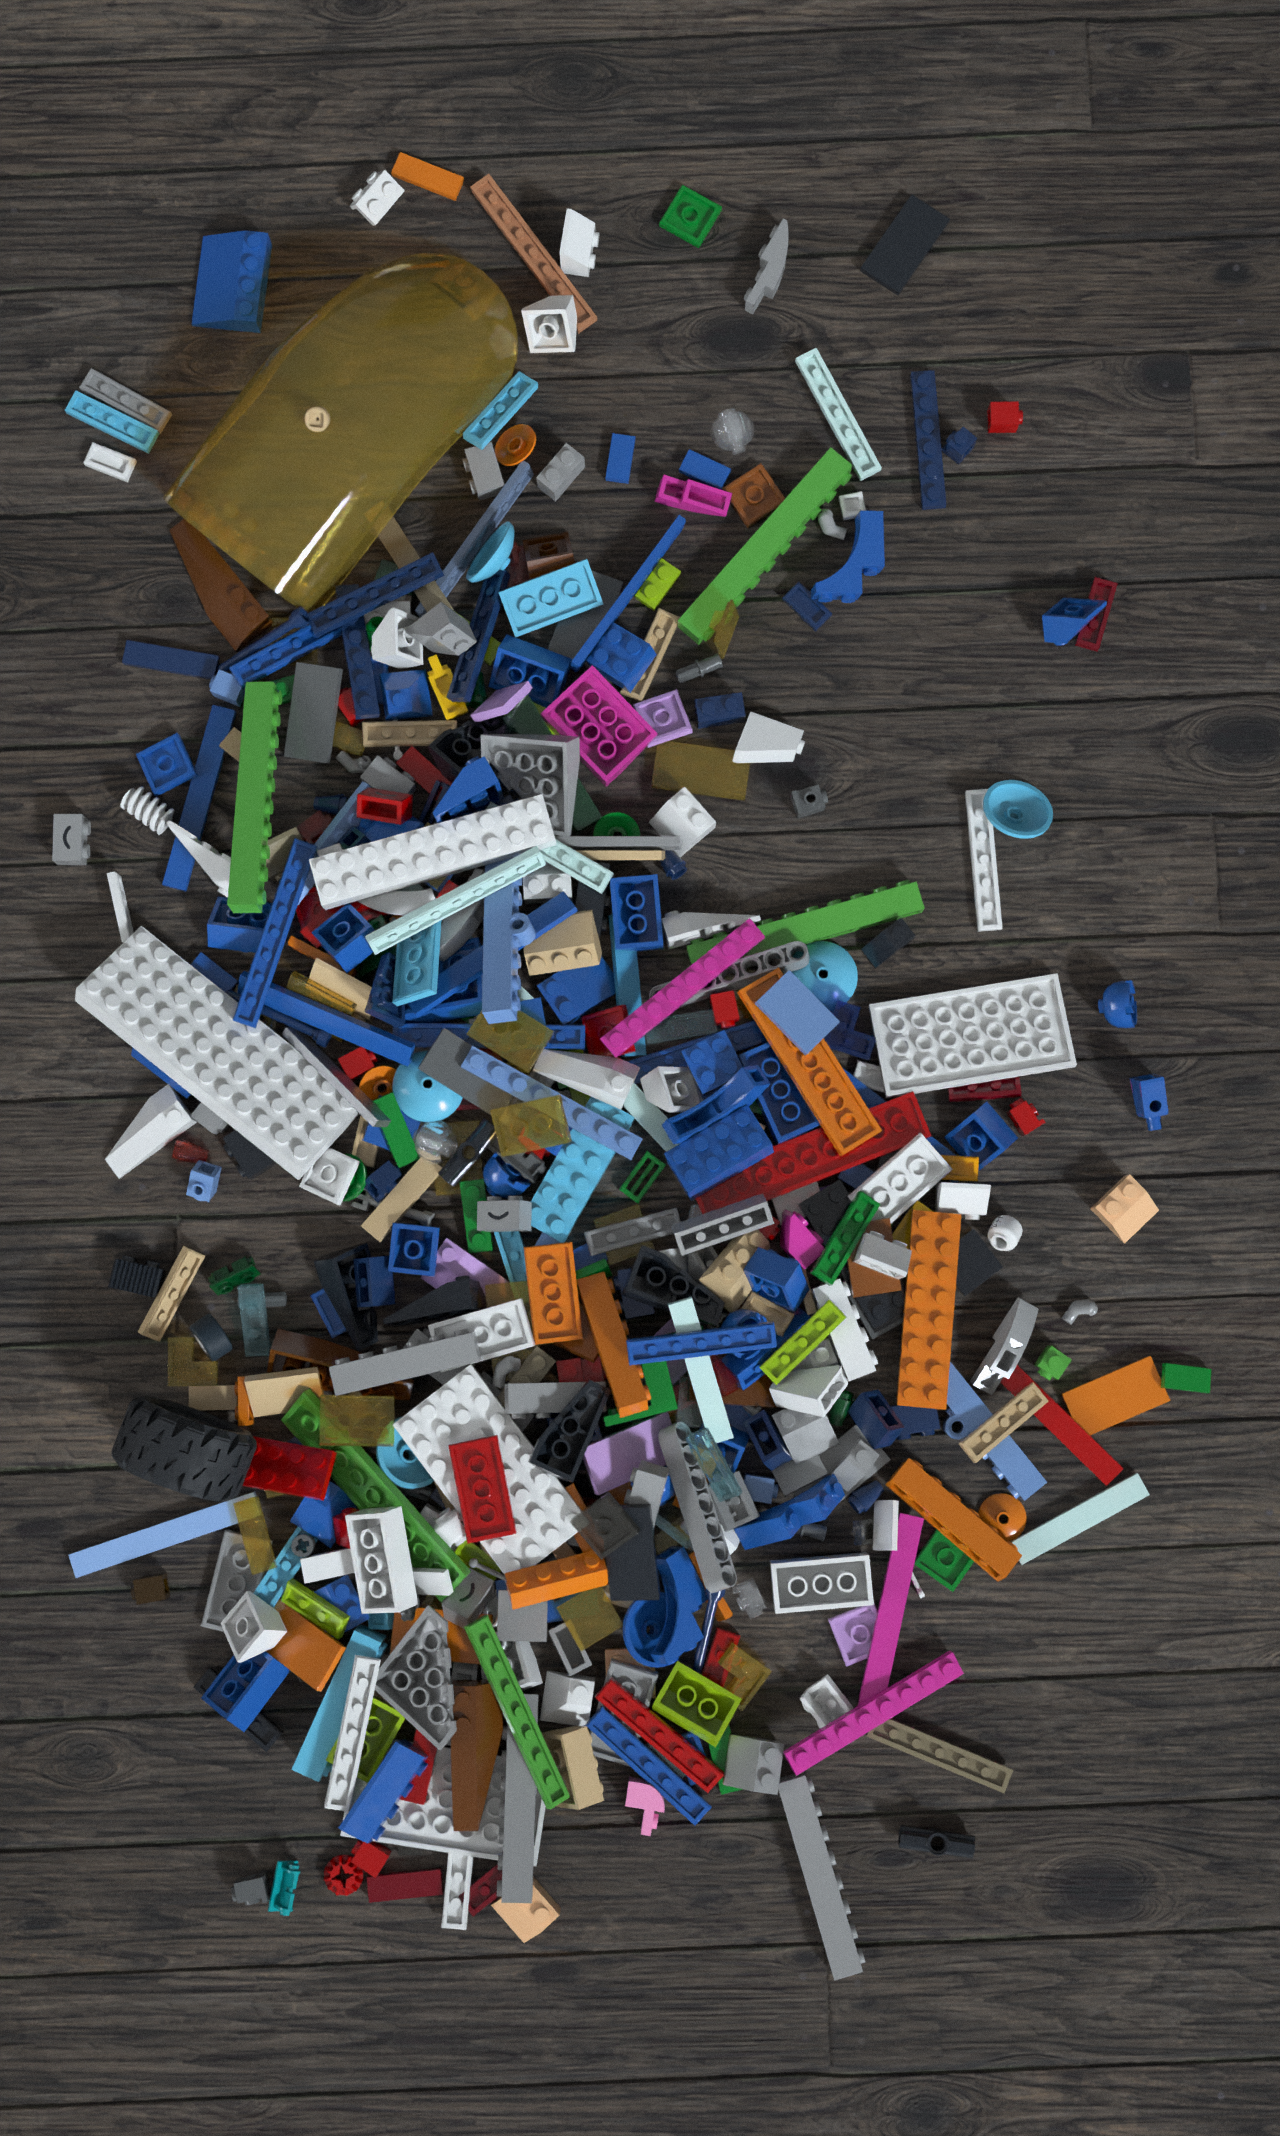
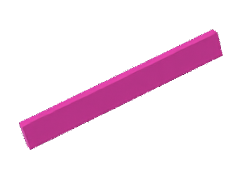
M901 1512L898 1514L897 1551H890L857 1706L888 1688L924 1521L923 1517Z

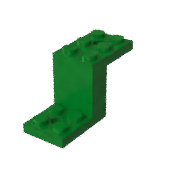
M666 1361L642 1364L646 1385L651 1395V1403H648V1410L620 1418L617 1407L608 1408V1413L603 1416L606 1427L678 1409Z

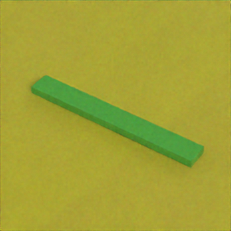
M484 1615L464 1626V1629L546 1809H552L568 1799L570 1795L488 1615Z

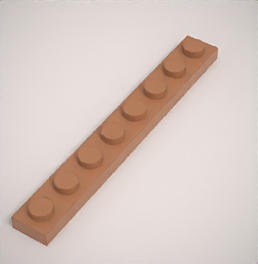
M487 174L470 186L471 192L550 296L573 295L577 313L576 331L578 334L597 321L595 313L490 174Z

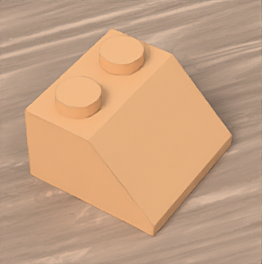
M1130 1174L1122 1177L1090 1208L1124 1244L1159 1211L1147 1191Z
M534 1876L532 1903H501L502 1897H499L491 1904L523 1943L546 1929L560 1916L561 1907Z

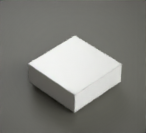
M862 491L839 496L843 521L854 519L860 510L866 511Z

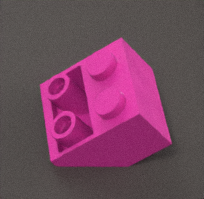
M785 1209L782 1212L780 1247L790 1258L797 1260L801 1268L805 1270L822 1253L824 1247L821 1244L824 1243V1240L817 1232L806 1228L808 1222L801 1214Z

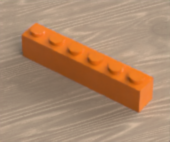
M605 1272L577 1279L578 1292L620 1418L648 1410V1400H651L648 1386L642 1385L641 1378H644L641 1365H629L626 1336L629 1335L626 1321L621 1322L619 1314H622L619 1300L614 1301L612 1293H615L612 1279L607 1280Z
M908 1458L901 1463L885 1485L997 1582L1006 1578L1022 1557L1018 1552V1548L1012 1542L1005 1541L999 1536L996 1528L985 1524L975 1510L963 1505L961 1499L956 1494L948 1492L942 1487L939 1479L927 1474L919 1462Z

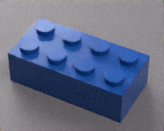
M765 1043L738 1056L743 1067L759 1065L770 1082V1085L756 1101L776 1145L821 1127L769 1043Z
M745 1105L665 1152L664 1155L690 1201L771 1155L774 1153V1149L748 1105Z

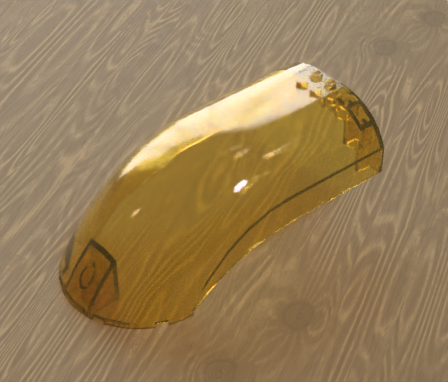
M418 253L403 256L380 265L362 275L308 317L267 357L170 486L163 499L198 531L297 608L303 607L309 613L326 605L335 593V586L342 584L418 483L513 378L512 373L515 363H517L518 354L517 328L511 308L504 294L479 268L466 260L442 253ZM314 406H322L330 414V424L321 432H314L305 424V414Z

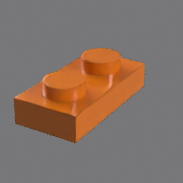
M239 1376L234 1387L235 1395L238 1396V1406L235 1407V1419L238 1420V1426L254 1424V1416L244 1383L245 1376Z

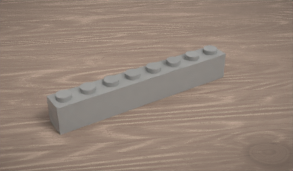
M524 1694L538 1725L539 1695ZM507 1723V1725H503L502 1740H507V1750H502L501 1766H506V1776H501L500 1788L501 1792H505V1802H500V1818H504V1828H499V1844H503V1854H498V1870H502V1881H497V1896L502 1897L501 1903H532L536 1785Z
M802 1772L797 1776L791 1774L781 1777L779 1780V1793L834 1981L863 1972L861 1964L865 1963L861 1947L856 1949L854 1939L858 1938L854 1923L849 1924L847 1914H850L851 1911L847 1898L842 1899L839 1890L844 1888L840 1874L835 1875L832 1868L833 1865H836L833 1850L827 1851L825 1841L829 1840L826 1826H820L818 1820L822 1813L818 1801L813 1802L811 1792H814L815 1789L811 1776L806 1778L805 1772Z

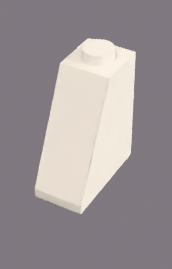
M750 712L732 762H793L796 753L801 755L805 741L801 739L804 731Z
M835 1365L791 1371L777 1385L773 1382L769 1390L777 1407L825 1417L847 1387L848 1381L842 1366Z

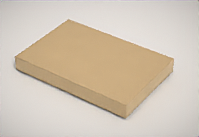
M318 1367L245 1376L244 1383L254 1417L287 1413L301 1394L309 1388L326 1406Z

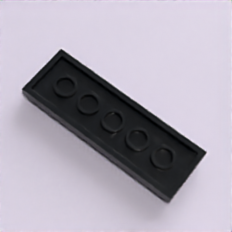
M840 1179L798 1204L812 1229L824 1240V1243H822L824 1248L852 1203L847 1197L849 1193ZM846 1262L840 1272V1275L843 1278L844 1282L846 1281L848 1288L851 1292V1285ZM901 1279V1291L855 1297L856 1302L873 1329L904 1312L906 1287Z

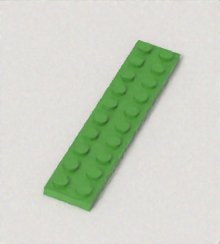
M310 1388L304 1391L281 1421L302 1445L333 1450L337 1453L331 1478L359 1510L402 1506L412 1568L448 1569L454 1591L469 1575L470 1569L435 1532L432 1526ZM435 1595L440 1602L448 1597L445 1595Z

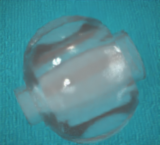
M731 408L718 414V418L711 426L710 434L718 448L732 451V454L736 455L746 450L745 446L752 440L755 428L752 419L747 414L741 411L736 412L735 408Z
M445 1121L427 1122L421 1129H417L413 1135L418 1157L430 1165L444 1163L457 1152L458 1141L453 1128Z

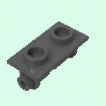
M509 1137L503 1142L497 1154L504 1162L518 1170L524 1178L535 1183L539 1175L547 1168L544 1165L545 1161L533 1152L526 1157L523 1154L528 1148L516 1138Z

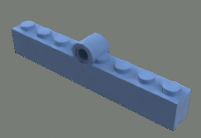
M512 858L485 865V873ZM522 878L484 897L482 1014L488 1024L517 1021V1011L521 1009L520 999L517 996L518 990L521 989V980L518 975V968H521V958L518 954V948L529 945L536 936L535 929L528 916L519 912V906H522V897L519 892V886H522Z
M950 1362L947 1393L948 1408L945 1410L948 1416L943 1421V1430L947 1436L959 1440L971 1434L993 1414ZM955 1421H959L961 1424L958 1432H953L951 1428ZM1010 1435L982 1457L984 1460L989 1458L994 1465L991 1468L1000 1480L1004 1477L1009 1483V1486L1006 1488L1015 1499L1020 1497L1025 1501L1047 1483Z

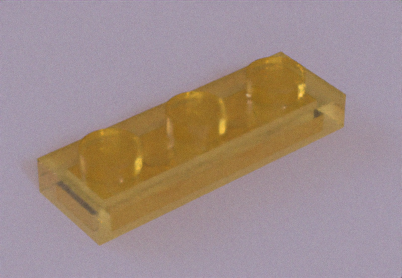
M255 1496L233 1503L252 1575L278 1568L259 1497Z

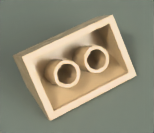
M592 910L574 913L535 939L532 943L523 947L529 976L599 965L602 956Z
M316 958L306 987L312 990L310 995L321 1001L325 997L332 1001V1007L341 1012L347 1009L353 1012L351 1017L363 1022L368 1020L372 1023L375 1017L364 1012L372 987Z
M758 1229L734 1237L698 1279L707 1289L725 1302L724 1307L730 1313L736 1311L752 1292L743 1269L758 1247L765 1250L770 1249L769 1241Z
M572 1726L542 1732V1736L570 1795L568 1799L555 1807L580 1810L604 1801L602 1794L603 1785L599 1780L597 1772L598 1762L593 1754L591 1746L592 1736L587 1726Z

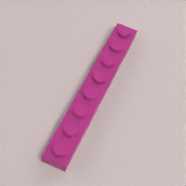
M749 918L600 1038V1040L612 1055L617 1058L765 938L764 934Z
M949 1650L784 1750L783 1753L796 1776L963 1675L964 1673L954 1653Z

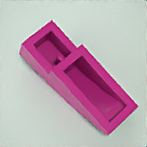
M663 475L660 479L654 502L691 512L726 517L732 493L690 479L685 482Z

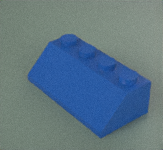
M406 1739L396 1741L346 1815L339 1829L367 1844L373 1840L378 1841L386 1829L383 1827L388 1818L392 1819L399 1810L400 1806L397 1803L402 1796L406 1798L414 1787L411 1783L416 1775L420 1777L428 1766V1763L425 1762L428 1755Z

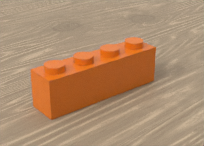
M601 1548L505 1573L507 1591L513 1610L609 1585L607 1567Z

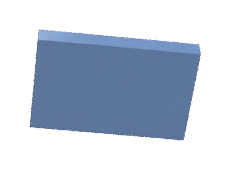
M790 970L755 1002V1005L805 1056L840 1023Z

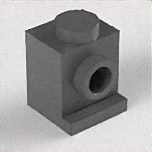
M819 784L802 790L792 791L790 796L797 819L824 811L825 803H828L825 789L820 790ZM807 796H814L815 801L812 803L808 802Z
M267 1871L237 1878L234 1886L231 1887L233 1901H237V1904L245 1902V1905H252L260 1902L262 1898V1903L268 1902L271 1891Z

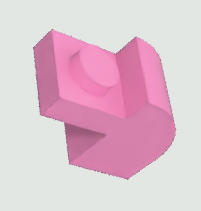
M629 1776L625 1806L644 1809L641 1835L651 1836V1830L657 1829L659 1815L655 1814L654 1811L664 1813V1797L643 1778Z

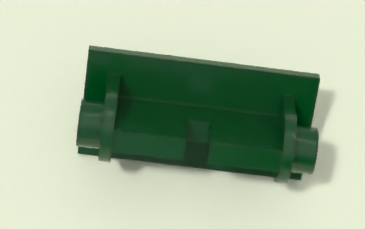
M244 1256L231 1263L234 1270L231 1273L227 1266L211 1273V1276L208 1277L209 1287L217 1296L227 1294L233 1288L243 1283H249L255 1277L261 1275L260 1271L254 1266L255 1261L252 1256L248 1258Z

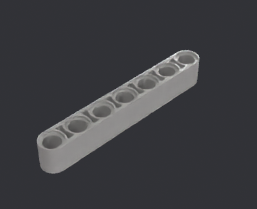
M794 941L738 959L712 980L710 987L702 988L680 1007L708 999L712 994L746 987L778 967L783 974H786L789 970L792 972L807 966L810 960L808 948L803 942ZM797 951L804 953L799 959L792 957ZM773 959L781 960L777 966H771L769 963ZM751 966L758 967L755 973L750 974L746 972ZM727 974H735L734 979L731 981L724 980ZM671 981L653 987L650 990L649 999Z
M679 1421L659 1431V1443L667 1468H670L671 1481L704 1585L709 1592L716 1593L733 1587L737 1582V1576L691 1431L686 1423Z

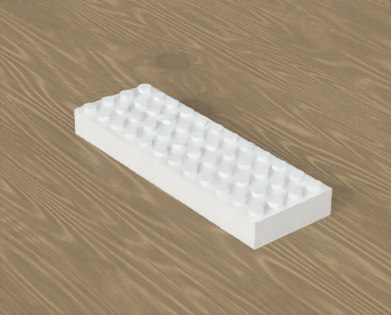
M142 926L76 988L75 1001L298 1180L359 1115L355 1108L292 1045L262 1021L258 1020L256 1028L232 1021L238 1002Z

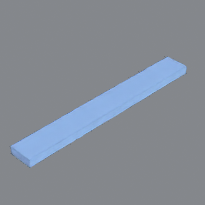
M252 1492L69 1554V1559L75 1578L261 1516V1508L256 1493Z

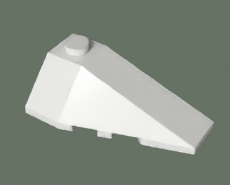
M169 820L167 825L216 886L219 887L217 891L228 898L231 857L224 853L222 855L219 854L211 845L204 841H199L196 836Z
M678 911L664 914L665 918L661 919L669 949L690 944V941L698 938H711L716 933L727 931V933L733 932L749 918L755 925L761 921L760 915L679 913Z
M543 1049L533 1071L621 1110L640 1067L615 1057Z
M167 1084L147 1100L105 1158L119 1179L197 1123L190 1116L191 1112L170 1085Z
M495 1590V1595L483 1610V1614L493 1615L492 1626L496 1635L498 1620L497 1590ZM500 1641L521 1690L523 1691L542 1684L537 1660L528 1641ZM481 1666L482 1680H488Z

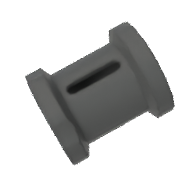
M303 1534L294 1538L291 1548L298 1557H305L314 1552L316 1542L312 1536ZM301 1539L304 1542L308 1541L310 1544L306 1547L307 1552H305L304 1549H298V1546L301 1544Z

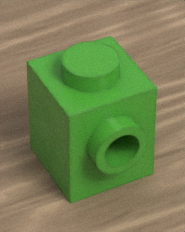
M1047 1345L1034 1366L1039 1369L1037 1373L1049 1381L1051 1378L1059 1380L1072 1359L1053 1346Z

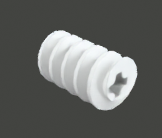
M142 786L137 790L134 788L130 789L124 795L120 807L127 809L130 815H135L137 820H142L145 826L150 825V829L157 831L158 835L162 834L168 827V821H172L174 809L171 808L165 812L167 804L162 803L160 806H157L159 803L158 797L150 801L151 792H147L143 796L145 788Z

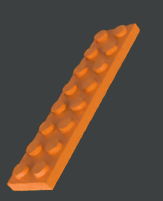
M778 967L737 993L841 1157L880 1133L882 1129L824 1038L805 1056L755 1005V1002L783 976L782 971Z
M912 1210L909 1250H912L906 1278L896 1405L946 1410L962 1214Z

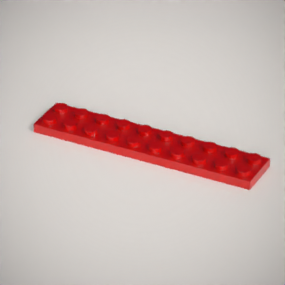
M912 1091L869 1108L882 1131L841 1157L822 1127L773 1146L774 1153L697 1197L696 1200L701 1213L705 1214L762 1193L766 1201H769L899 1150L919 1133L926 1139L931 1137L914 1092Z

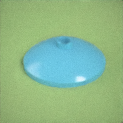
M510 522L503 523L488 538L467 571L466 579L468 581L479 582L491 577L499 569L503 571L511 561L508 557L514 545L513 524Z
M1004 780L997 782L987 790L983 799L984 813L990 823L1002 833L1012 837L1027 839L1040 836L1049 828L1053 819L1052 806L1047 797L1036 787L1022 781Z
M827 941L809 943L806 945L810 957L809 963L806 967L792 971V973L829 1011L836 1010L848 1002L856 989L858 973L855 962L844 948L835 943ZM797 951L793 958L799 959L804 953ZM821 970L827 972L826 978L819 977Z
M421 1051L413 1054L412 1062L408 1067L402 1064L399 1065L394 1074L392 1090L399 1108L408 1117L420 1122H437L455 1112L463 1097L417 1069L428 1052ZM426 1080H430L432 1087L425 1088L423 1083Z
M399 1417L387 1424L379 1435L376 1445L378 1465L395 1485L406 1489H419L431 1484L434 1480L394 1428L393 1424L402 1418ZM404 1451L408 1452V1454H409V1458H408V1459L404 1458V1456H403V1452H404Z

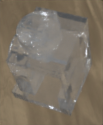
M754 1577L731 1587L733 1594L739 1593L740 1595L736 1597L741 1612L746 1610L750 1619L763 1614L762 1609H765L766 1605Z

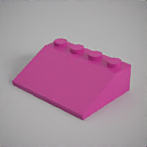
M593 665L541 713V720L555 735L579 737L580 761L605 787L618 777L658 735Z

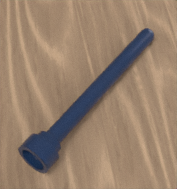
M298 607L291 612L289 620L217 667V671L227 672L230 670V666L258 652L291 629L307 626L311 623L309 614L303 607Z
M232 990L225 991L236 1002H239L241 994ZM263 1006L262 1015L313 1037L317 1045L324 1048L328 1045L332 1034L312 1027L268 1006Z
M726 1589L716 1593L705 1590L709 1599L701 1629L704 1638L698 1641L692 1670L699 1674L702 1671L717 1604L725 1596Z

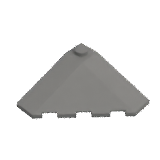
M481 734V758L485 756L488 763H492L500 772L497 777L509 791L514 789L522 800L543 794L554 835L571 836L580 762L579 737L566 735Z
M428 1605L379 1668L375 1690L435 1747L442 1750L457 1731L456 1720H454L453 1704H455L454 1690L450 1679V1668H452L451 1655L447 1644L448 1621Z

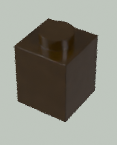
M167 1572L136 1578L133 1580V1585L130 1588L132 1599H136L137 1605L166 1600L171 1597Z

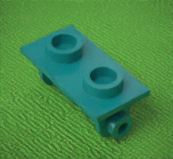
M298 1860L277 1861L268 1912L280 1911V1915L289 1916L290 1912L293 1911L292 1906L295 1894L292 1892L293 1889H296L298 1876L301 1872Z

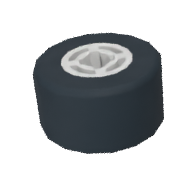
M211 1314L205 1315L190 1325L193 1336L211 1361H216L233 1349L222 1327Z

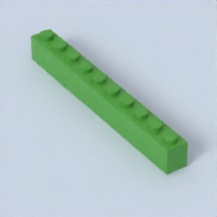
M830 448L679 618L677 627L698 645L703 640L705 642L708 641L715 632L713 628L718 623L723 624L730 615L728 611L733 606H739L745 598L744 593L749 588L751 590L754 589L760 581L759 576L764 571H770L776 563L774 559L779 554L783 555L791 546L789 542L795 536L798 538L805 531V524L810 519L813 521L822 510L820 507L825 502L829 503L837 493L835 490L840 484L844 486L850 480L852 464L834 449Z
M246 682L227 899V905L233 913H262L263 904H266L264 882L268 881L266 859L270 858V847L267 844L268 837H271L272 826L269 819L270 814H273L274 810L271 794L275 791L273 770L277 769L275 748L279 746V738L276 731L281 721L278 706L282 704L281 690H278L274 682Z
M910 880L896 883L895 888L888 890L887 886L873 890L874 894L864 896V893L850 896L851 900L841 902V899L828 902L827 907L820 909L818 906L806 908L804 910L805 913L796 915L795 912L787 913L781 916V920L774 922L772 918L760 921L757 927L764 934L765 938L741 958L794 941H801L807 945L812 942L823 941L894 921L901 917L905 918L922 913L925 908L917 881L910 883ZM727 931L714 934L713 939L704 941V938H698L690 941L691 945H688L686 950L691 965L729 935Z

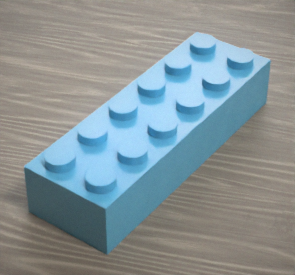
M590 1097L585 1106L626 1130L630 1129L635 1120V1117L625 1111L593 1097ZM572 1129L531 1200V1226L557 1241L565 1243L616 1152Z
M362 1624L354 1630L291 1770L317 1782L323 1776L327 1777L329 1772H331L333 1764L325 1759L339 1736L355 1654L381 1659L388 1646L387 1643H384L386 1635L373 1629H368V1627Z

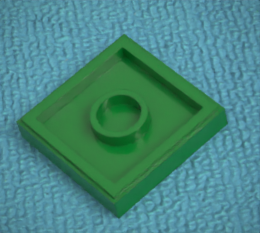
M682 185L659 222V227L699 248L721 213L722 206Z
M935 1529L917 1554L914 1565L954 1592L974 1561Z

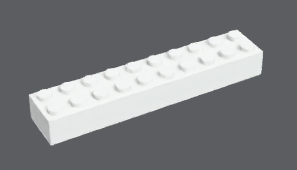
M543 794L312 858L309 859L321 906L327 910L516 857L535 846L541 850L557 844Z

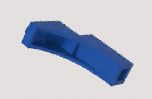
M859 511L855 517L854 544L846 564L831 577L815 583L811 589V599H818L819 602H831L832 599L841 600L843 603L855 602L862 594V573L865 576H875L881 572L885 566L883 511Z
M759 1065L742 1067L718 1091L689 1110L667 1119L662 1124V1127L673 1144L682 1143L745 1105L750 1106L770 1085V1082Z
M835 1474L828 1475L800 1495L778 1506L759 1512V1517L734 1528L745 1550L790 1539L802 1525L825 1520L845 1496L843 1487L838 1482Z
M671 1546L656 1557L657 1567L665 1590L666 1616L662 1634L651 1656L655 1663L671 1665L678 1661L679 1655L694 1649L697 1646V1642L704 1638L692 1613L701 1609L702 1603L709 1599L685 1548Z

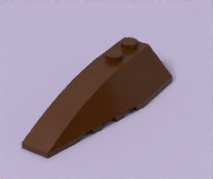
M188 516L170 529V533L207 616L236 652L273 625L269 615Z
M278 1329L270 1349L267 1373L318 1367L323 1391H333V1395H335L329 1367L336 1365L335 1360L349 1357L350 1361L359 1360V1354L362 1353L323 1339ZM408 1378L363 1389L360 1392L364 1397L369 1394H377L379 1398L410 1400L414 1380Z
M453 1680L455 1702L453 1704V1715L457 1726V1731L451 1737L453 1830L479 1831L503 1732V1712L488 1680Z

